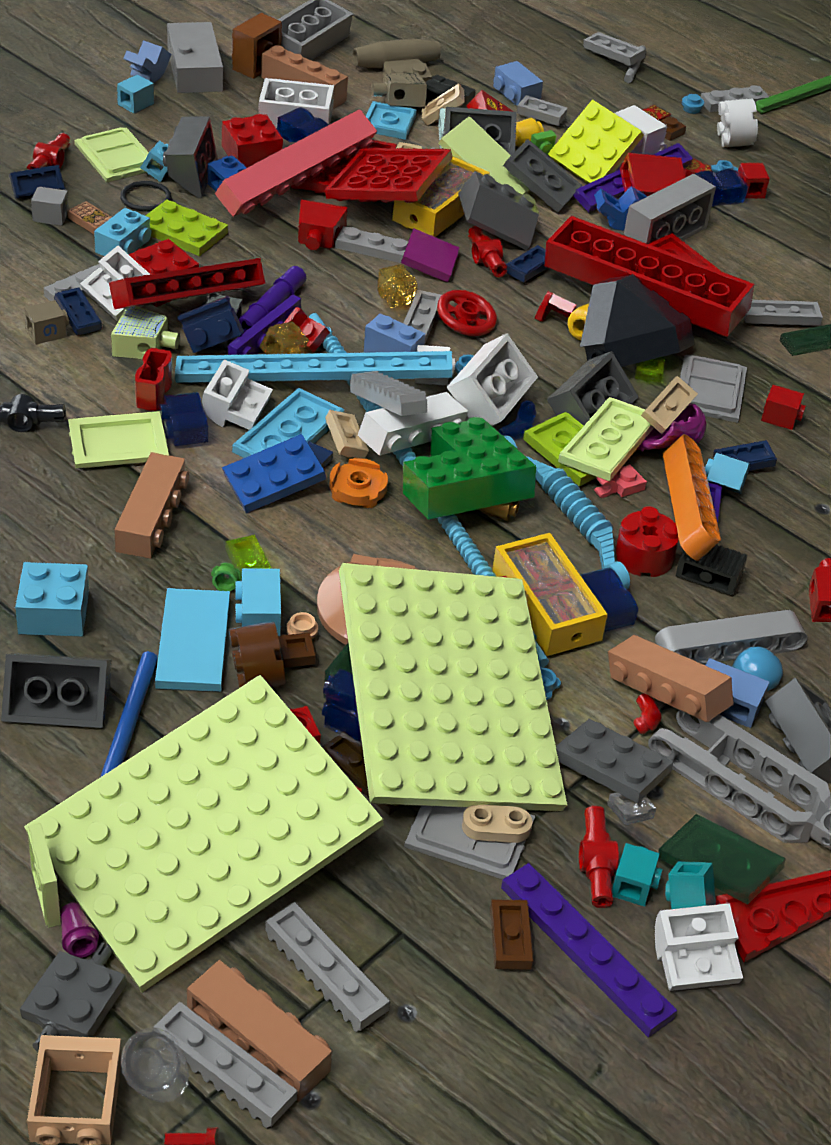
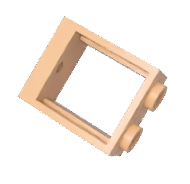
M41 1035L27 1118L30 1142H37L40 1145H57L59 1143L111 1145L122 1064L121 1038ZM51 1070L108 1073L102 1119L44 1117Z

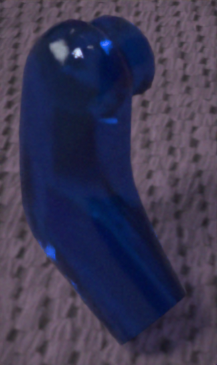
M532 401L522 402L516 420L500 428L499 433L502 436H510L513 440L524 438V431L533 427L537 416L535 404Z

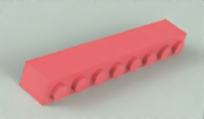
M359 109L223 180L215 195L232 217L240 213L245 215L253 210L258 203L264 205L272 199L273 195L278 194L280 196L288 191L290 186L301 185L308 176L316 177L325 167L332 168L342 158L349 159L358 149L368 148L373 143L372 138L377 133V130Z

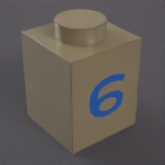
M56 300L24 307L26 330L35 345L66 337V326L69 325L68 315L64 309L61 310Z

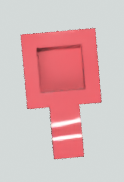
M631 465L621 467L611 481L597 477L602 486L594 488V491L600 498H605L616 492L621 497L645 490L647 481Z

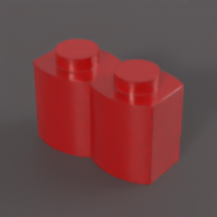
M150 348L143 356V365L135 373L136 407L148 411H158L165 402V393L172 385V354L168 350Z

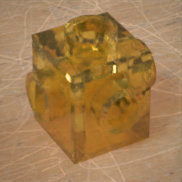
M400 264L379 269L377 291L380 297L391 308L412 303L418 285L416 278L408 272L404 265Z
M292 321L271 326L259 347L265 354H304V348L309 339Z

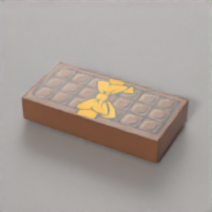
M87 201L67 210L68 219L94 234L97 228L112 218Z

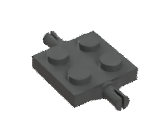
M101 943L89 960L59 951L20 1007L23 1019L39 1024L43 1028L41 1034L32 1044L37 1052L39 1051L41 1035L93 1037L127 985L125 974L104 966L113 954L109 944L105 946V943Z

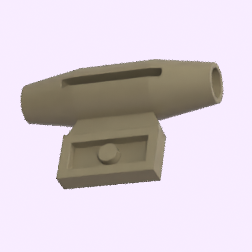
M413 38L378 41L354 48L352 58L355 66L383 69V75L417 72L427 82L431 80L432 75L426 62L439 59L441 47L438 41Z

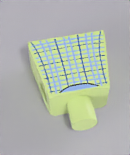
M137 306L128 307L111 333L112 356L143 359L145 352L150 348L162 349L166 347L177 349L180 342V334L168 331V318L165 315Z

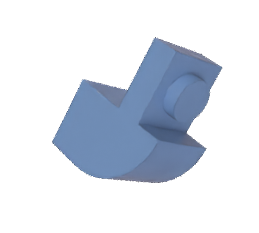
M143 40L138 54L126 51L123 59L131 64L130 68L132 71L130 75L135 76L138 74L150 82H156L164 74L172 54L161 46Z

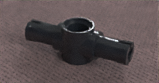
M25 394L16 395L12 398L11 402H3V405H0V422L8 425L16 432H26L30 430L32 425H39L40 422L66 421L65 404L40 405L39 402H35L32 397Z

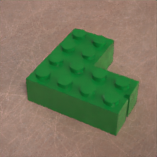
M480 417L469 418L468 421L460 422V425L455 422H446L442 426L431 427V457L419 456L414 460L403 462V494L427 519L535 497L536 465L485 419Z

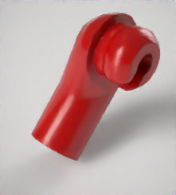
M644 693L636 700L642 711V716L636 718L633 722L640 734H645L649 730H655L662 719L661 712L653 698Z

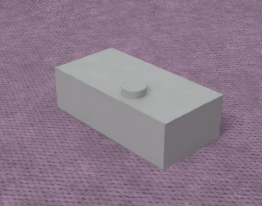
M308 0L277 19L282 21L281 46L288 51L313 60L349 36L353 13L330 0Z
M212 22L167 23L168 52L172 54L170 62L177 93L223 92V65Z
M692 174L630 205L624 235L649 244L671 233L683 241L706 229L716 186L696 174Z

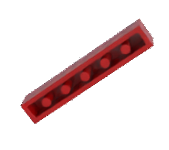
M261 258L124 278L109 282L115 310L250 288L265 284Z

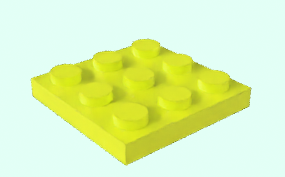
M591 100L550 150L548 156L589 184L615 172L624 161L626 155L631 153L644 137V134L635 126L596 101Z

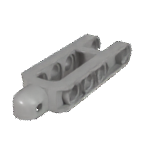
M681 710L677 712L676 719L682 730L709 747L708 751L688 738H681L668 729H659L650 737L648 741L650 750L656 751L674 761L672 767L674 771L783 843H807L812 838L822 846L831 849V794L827 782L719 714L709 722L698 719L699 724L692 719L690 714ZM662 740L665 741L672 750L668 749L663 744ZM743 748L748 749L754 758L747 755ZM732 762L803 808L806 812L798 810L795 812L775 799L774 794L764 792L747 781L745 775L741 773L738 775L726 767V765ZM771 766L776 767L781 772L782 776L776 774L771 768ZM716 776L720 777L727 786L723 785ZM799 784H802L805 787H807L810 791V794L804 792L799 786ZM744 794L749 796L753 800L755 805L749 802L744 796ZM772 813L778 815L784 823L779 822Z

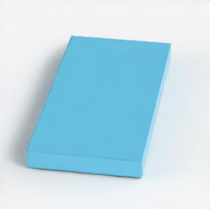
M298 388L232 445V452L245 458L300 434L303 435L307 443H316L330 430L325 419L329 410L344 413V409Z
M167 588L155 678L156 689L221 692L230 591Z

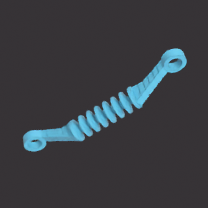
M504 436L511 444H513L517 448L513 438H511L510 436ZM527 457L536 465V480L544 492L548 493L551 500H554V503L561 508V511L567 515V518L573 522V525L580 529V533L586 537L587 541L599 551L602 575L607 588L614 594L629 589L630 576L626 567L621 562H615L613 525L611 522L606 520V517L599 512V509L593 505L589 498H586L585 493L580 491L577 484H574V481L567 476L563 469H555Z

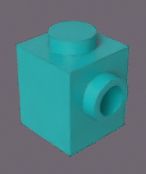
M625 843L612 888L613 897L645 907L650 888H658L663 869L656 867L660 853L648 850L645 847Z
M678 861L668 874L669 880L665 888L666 900L671 902V909L715 905L713 863Z

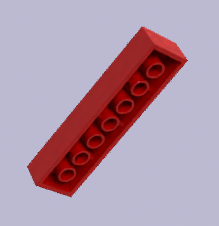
M570 216L546 241L545 267L592 285L609 278L633 274L641 280L640 283L651 291L654 290L666 299L671 307L679 313L682 312L688 316L692 324L726 337L730 335L751 309L754 283L574 216Z

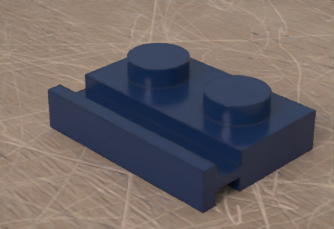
M229 296L178 316V320L183 325L182 329L193 353L244 333L236 312L229 302Z

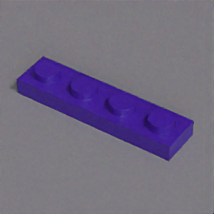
M291 295L228 345V355H255L265 350L278 337L283 336L285 331L281 326L296 307L301 309L302 298Z

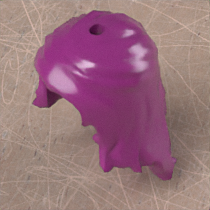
M689 403L662 434L654 428L636 450L643 452L645 449L669 448L683 434L688 435L698 444L704 438L707 426L703 411L696 404Z

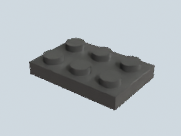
M528 139L503 165L511 175L518 178L530 191L537 194L549 207L557 212L573 197L576 189L582 186V184Z
M590 718L556 746L560 763L636 803L671 773L674 762Z

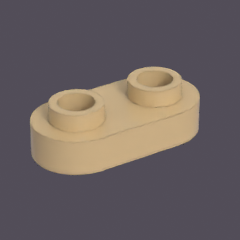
M472 805L465 810L462 820L463 832L469 838L479 841L519 843L529 837L532 827L531 815L526 810L514 806Z

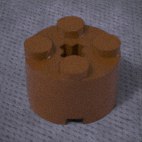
M264 622L229 629L232 648L238 647V650L232 651L235 670L237 672L242 671L241 674H237L239 688L259 675L263 677L271 688L286 684L275 622Z

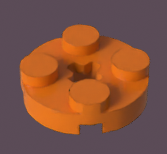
M352 458L348 460V464L340 466V463L336 464L330 472L329 487L332 491V498L336 502L373 508L377 505L378 500L382 499L387 492L388 475L386 471L384 474L380 470V465L374 461ZM357 480L363 481V483H356V482H357Z

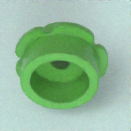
M227 562L221 563L220 566H215L211 572L213 577L212 583L219 591H232L235 588V581H241L242 579L240 570Z

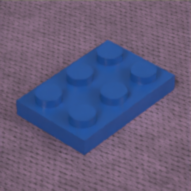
M302 434L222 467L224 476L245 513L326 479L324 469Z

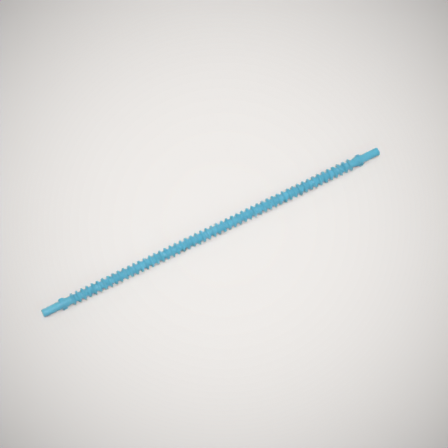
M312 313L309 318L325 326L317 313ZM326 327L330 332L323 341V347L326 349V352L347 353L344 347L341 346L338 338L332 335L333 331L331 328ZM357 396L366 412L383 408ZM410 447L393 452L402 466L403 462L416 458L415 453L412 452ZM452 514L438 517V522L442 524V528L445 529L446 534L453 541V545L456 546L457 551L460 552L461 557L468 564L472 574L496 577V574L492 572V568L488 566V562L485 561L484 556L481 555L480 550L477 549L465 528L462 527L461 522L458 521L457 516ZM533 632L540 667H545L549 660L536 642L537 636Z

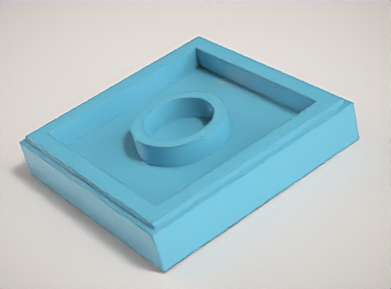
M373 101L366 117L377 130L376 134L406 140L415 121L417 110Z

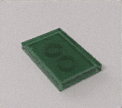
M698 814L694 815L658 850V853H660L659 859L673 866L678 861L713 863L715 888L746 904H749L784 869L786 858Z

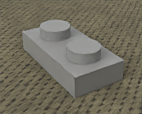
M526 95L517 106V114L524 115L526 118L544 121L549 125L559 126L567 116L568 108Z

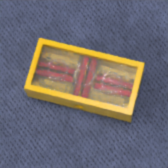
M453 157L418 201L405 203L404 201L394 200L392 220L412 230L414 228L436 237L464 215L458 193L474 171L483 175H489L490 172Z
M551 533L496 546L492 572L496 574V577L507 576V578L523 579L532 630L536 634V640L546 656L602 641L608 614Z

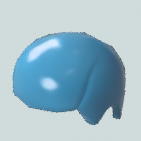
M749 647L737 656L732 665L736 669L769 681L767 691L777 687L783 676V667L780 660L771 651L763 647Z

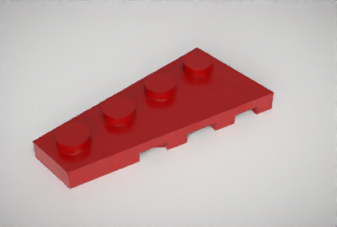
M831 870L716 896L715 905L730 903L738 935L735 947L743 962L831 916Z

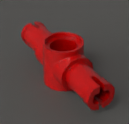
M61 133L54 141H49L47 144L38 142L34 148L33 161L27 165L26 169L30 170L59 165V168H61L65 158L64 151L71 145L69 143L71 141L70 137L65 133Z
M477 226L471 227L468 231V238L472 242L474 262L476 264L483 263L486 267H489L495 277H503L507 272V265L502 260L503 248L499 239H490Z
M590 806L586 808L584 813L586 835L579 845L580 871H586V877L590 880L592 905L598 908H606L613 903L611 878L618 869L617 841H611V836L607 833L605 809L601 806Z

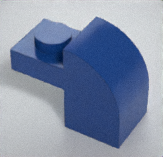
M632 186L619 199L601 188L594 195L598 211L602 215L607 216L610 227L616 230H625L629 206L648 197Z

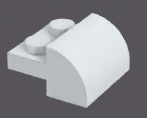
M116 246L99 260L100 267L80 283L82 290L116 321L121 318L126 308L114 310L109 282L150 275L120 246Z
M225 359L203 393V408L208 417L221 427H224L228 420L250 430L256 424L269 401L273 389L248 379L250 370Z
M730 903L659 911L655 922V947L658 961L662 960L669 991L741 982L743 975L735 947L738 935Z

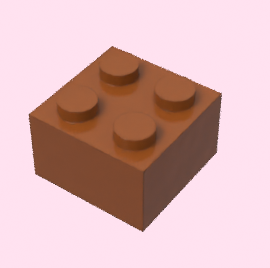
M260 13L233 28L232 70L252 79L261 75L262 53L275 45L281 46L282 21Z

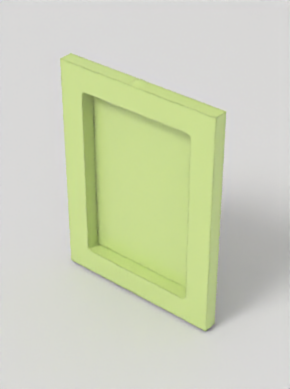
M127 128L112 129L74 140L76 147L106 182L147 173L140 167L149 152ZM152 160L151 164L160 169L159 163Z
M160 411L68 419L75 468L145 463L151 452L169 455Z

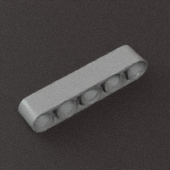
M782 610L669 626L656 634L655 643L700 664H706L709 658L719 662L735 660L741 652L749 647H763L773 654L794 651L806 643L808 636L795 613L791 610Z

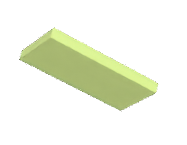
M470 116L440 139L438 144L443 149H451L453 157L490 172L489 175L497 182L512 186L516 192L522 195L530 191L524 183L511 175L503 167L511 155Z
M609 397L561 451L558 462L611 481L654 427L641 416L645 409Z

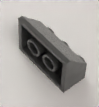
M446 107L443 136L470 116L510 155L515 152L517 112Z
M210 116L181 117L178 126L175 127L172 139L169 140L167 151L163 153V164L168 168L169 177L197 198H202L208 184V163L218 159Z
M474 171L458 193L467 222L528 250L539 217L534 198L528 194L522 195L516 192L512 186L508 184L503 185L488 174L483 175Z
M610 351L588 360L547 398V401L556 416L567 412L582 425H585L609 397L632 404L639 396L613 352Z
M22 653L6 654L1 721L103 728L110 692L112 659Z
M794 678L765 701L771 710L769 718L779 730L782 729L786 737L783 738V741L792 753H797L801 760L798 762V765L827 782V784L831 783V708L823 697Z

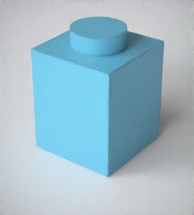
M138 74L118 83V105L132 113H136L154 104V83Z
M719 453L715 454L714 460L709 458L705 467L708 483L722 485V488L739 494L742 492L750 469L749 463Z

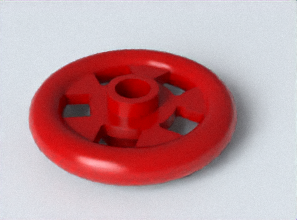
M452 290L444 293L438 300L437 311L441 320L449 328L460 334L483 336L490 333L496 326L497 315L493 306L476 293L466 290ZM451 301H454L455 303H457L456 307H453L449 303ZM480 314L486 315L487 320L480 319Z

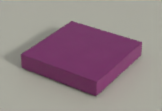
M413 228L401 263L448 282L460 247Z

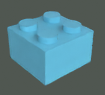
M23 562L15 606L18 634L83 637L89 596L88 565Z

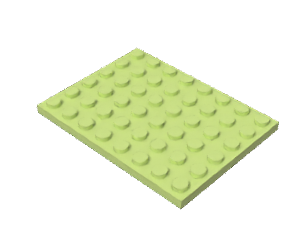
M342 563L339 569L370 803L447 807L498 805L520 807L524 810L563 811L567 806L523 579Z
M259 675L24 826L27 833L29 825L42 824L54 872L75 901L81 906L83 912L106 944H109L114 955L139 990L144 992L381 828L384 824L383 818L263 677Z

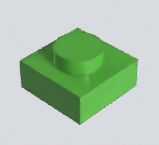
M552 130L532 134L531 142L548 156V153L555 145L556 134Z

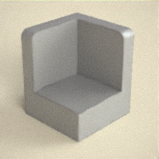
M37 187L31 199L32 220L38 223L62 226L67 217V210H69L67 190Z

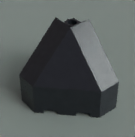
M633 274L609 278L593 285L580 347H585L587 361L612 351L621 367L679 353L695 345L691 319L684 313H679L671 307L669 302L654 290L651 291L640 283L641 280Z

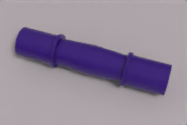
M291 266L280 278L274 281L273 286L256 303L250 305L249 309L239 318L244 332L291 295H294L305 283L307 277L302 268Z

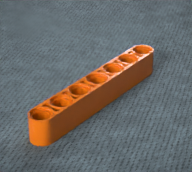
M683 434L663 453V459L680 545L692 559L698 561L721 541V536L701 450L693 439Z

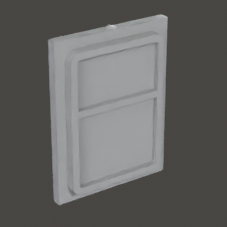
M684 355L680 378L698 393L690 403L700 407L706 417L738 423L747 367L695 355Z
M421 805L405 841V848L502 880L514 873L521 853L525 849L526 840L519 843L474 840L469 838L462 830L463 814L468 807ZM531 815V817H532V825H533L535 816H534V815Z

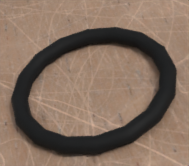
M153 181L133 182L125 186L120 193V199L124 205L138 211H152L160 204L153 206L132 204L125 196L134 187L152 186L159 188L165 192V200L171 201L169 189Z

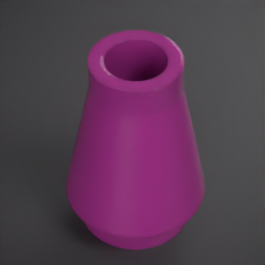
M78 903L64 905L60 910L62 947L73 956L79 958L86 957L97 948L99 934Z

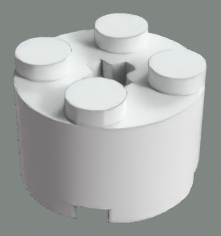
M739 99L719 102L718 111L721 116V122L717 123L718 136H721L722 147L754 145L758 133V119H754V114L752 113L757 112L754 100Z

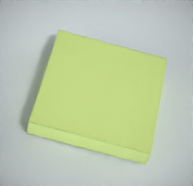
M42 824L29 825L27 834L31 871L44 921L48 928L61 925L57 879Z

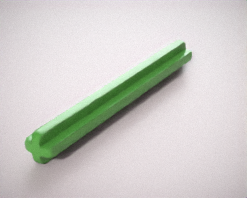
M831 75L756 102V110L762 114L831 89Z

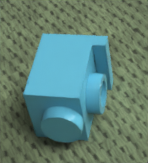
M160 140L149 151L140 167L159 182L168 173V168L163 164V153L167 151L169 144H164ZM152 160L163 166L162 171L151 164Z

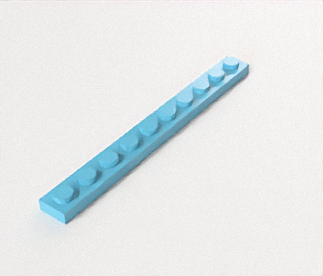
M452 351L177 356L175 366L176 383L210 382L224 359L250 370L248 379L252 381L351 380L352 374L378 371V373H383V375H388L389 378L393 377V379L452 378Z

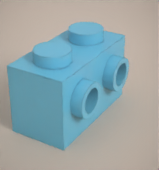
M127 208L122 209L94 231L95 253L105 256L116 246H120L127 254L135 252L150 240V218Z
M242 568V581H235V600H242V604H236V623L248 626L264 622H275L278 636H280V569Z

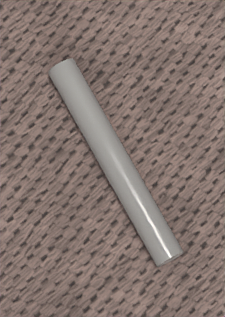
M643 45L639 46L640 48L645 49V52H646V47H645V46H643ZM642 60L638 61L635 65L629 66L624 77L626 83L632 82Z

